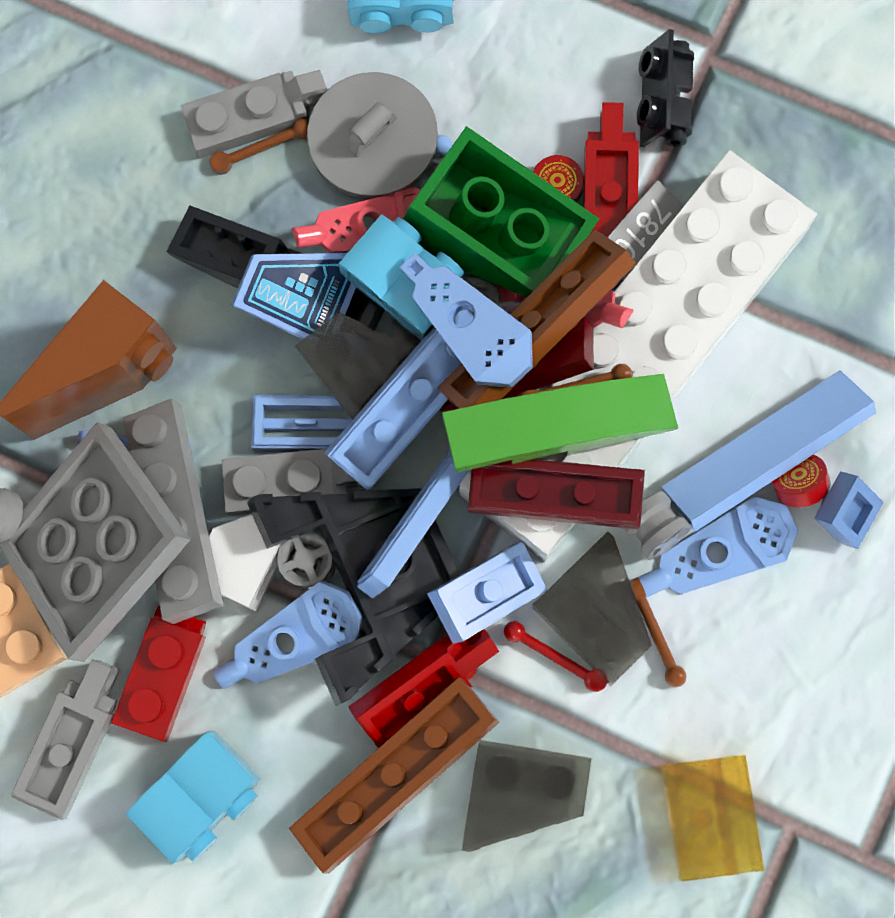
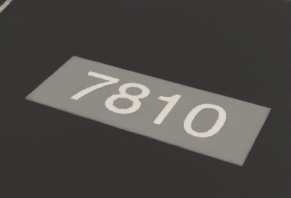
M657 180L608 238L626 249L637 265L684 206ZM634 267L622 278L623 280H625Z

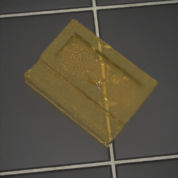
M746 755L662 765L679 880L690 881L736 875L745 872L764 871Z

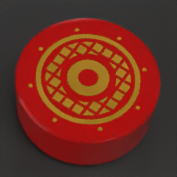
M553 155L542 159L535 166L533 173L576 203L578 202L583 191L584 176L580 166L574 160L562 155Z
M816 455L810 456L772 481L778 499L787 506L797 508L811 506L819 502L827 495L831 486L826 464Z

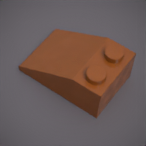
M103 280L1 400L0 416L35 440L143 390L150 380L153 382L159 380L170 368L173 362L172 354L177 348L154 318Z

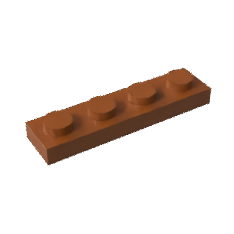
M595 229L510 314L530 329L532 333L533 368L636 265V262L626 249ZM462 363L437 387L458 409L501 400L512 389L508 387L477 385Z
M461 677L457 678L288 829L323 874L331 873L500 722L466 681Z

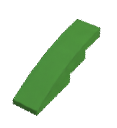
M664 374L559 388L442 412L456 473L509 460L512 461V464L562 452L571 455L678 429Z

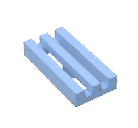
M253 395L251 448L254 452H298L328 449L338 437H264V431H344L362 410L361 396ZM265 410H349V419L264 418Z

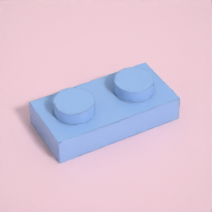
M523 541L505 548L427 594L454 644L468 639L548 590Z

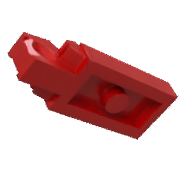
M602 102L600 132L588 131L584 147L583 207L599 218L591 233L595 229L606 237L613 232L638 203L639 141H636L635 132H623L624 103Z
M158 605L154 617H151L111 724L162 742H167L206 639L203 636L206 626L205 621L196 619L197 616L171 624L162 620L160 606Z
M485 629L462 642L454 644L448 635L349 705L348 708L374 744L380 748L457 678L461 677L472 688L473 686L469 680L478 671L476 668L497 654L499 650Z

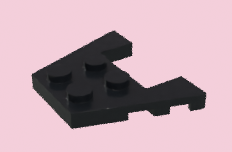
M421 488L353 491L351 494L322 495L321 492L300 493L298 496L273 497V494H259L247 502L267 549L320 529L344 585L363 615L362 625L366 636L315 658L335 706L350 700L370 678L383 669L408 642L421 633L438 616L427 593L460 575L436 520H434L387 589L372 599L357 587V581L422 490Z

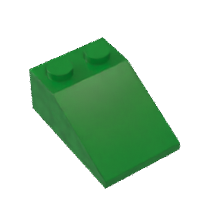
M467 126L420 190L403 217L421 235L422 240L418 244L433 256L442 252L453 259L464 272L524 297H528L590 235L599 221L597 216Z

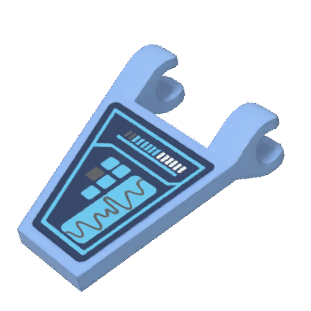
M347 253L256 254L251 256L232 301V307L314 344L351 365L367 363L372 353L373 346L371 343L339 331L356 289L340 273L338 263Z

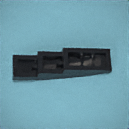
M189 205L166 251L170 256L236 288L239 287L252 255L304 254L287 248L283 241L277 237ZM356 288L339 331L370 342L385 310Z

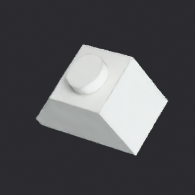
M250 514L213 528L209 539L221 596L257 612L278 569L277 556L282 544L267 549L254 518Z

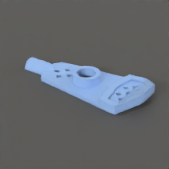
M416 252L399 267L415 283L413 299L477 385L512 388L533 368L532 333L530 329L446 266L431 268ZM461 310H471L474 313L472 322L465 327L456 326L454 323L456 314Z
M754 496L660 556L659 568L638 578L645 590L646 598L667 588L678 594L687 593L785 562L798 533V528L786 505ZM757 514L761 515V519L756 518ZM753 525H757L758 528L754 529ZM764 528L768 529V533L763 532ZM760 539H764L765 542L761 543ZM771 542L775 543V547L770 546ZM719 543L725 548L726 558L723 562L713 563L707 558L706 548L709 544ZM679 557L685 558L684 561H678ZM692 561L697 562L696 567L691 565ZM675 569H679L680 573H674ZM688 573L693 574L691 579L687 577Z
M321 580L238 642L234 649V659L214 669V677L217 683L225 689L243 678L258 684L312 663L320 655L359 639L363 615L349 591ZM279 633H287L292 636L295 643L292 652L286 653L278 648L276 639Z

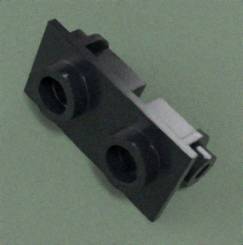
M668 29L643 49L639 60L638 70L639 75L642 77V100L637 109V123L640 126L641 147L647 146L660 136L665 137V144L668 146H683L686 144V137L692 134V99L676 96L675 91L689 93L693 90L694 52L689 49L688 42L683 40L674 41V30Z

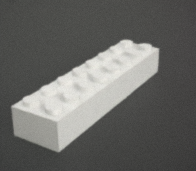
M729 150L614 292L615 304L631 308L634 311L623 328L604 322L593 328L594 370L536 390L539 391L611 372L615 365L626 364L631 368L633 377L664 374L671 402H673L805 236L817 213ZM643 438L571 455L562 452L536 459L621 467ZM471 470L459 484V496L467 502L469 499ZM483 514L516 541H523L525 547L544 563L576 524Z

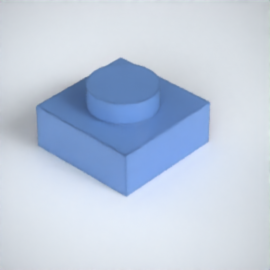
M840 471L830 491L823 498L821 507L814 519L840 544L858 549L883 501L859 476Z

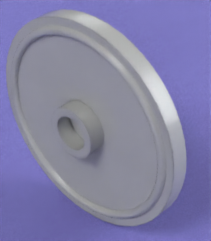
M380 72L360 73L337 82L320 97L309 118L307 141L316 169L331 186L353 197L372 199L383 195H393L395 192L410 188L427 172L436 153L437 122L429 101L414 85L391 74Z

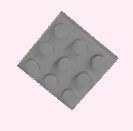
M96 422L25 507L18 530L9 540L0 543V549L68 660L85 662L191 539L115 431L109 426Z

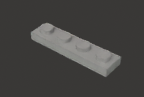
M168 399L123 417L131 456L191 539L155 581L162 620L175 624L222 607L223 601L182 406L173 399Z

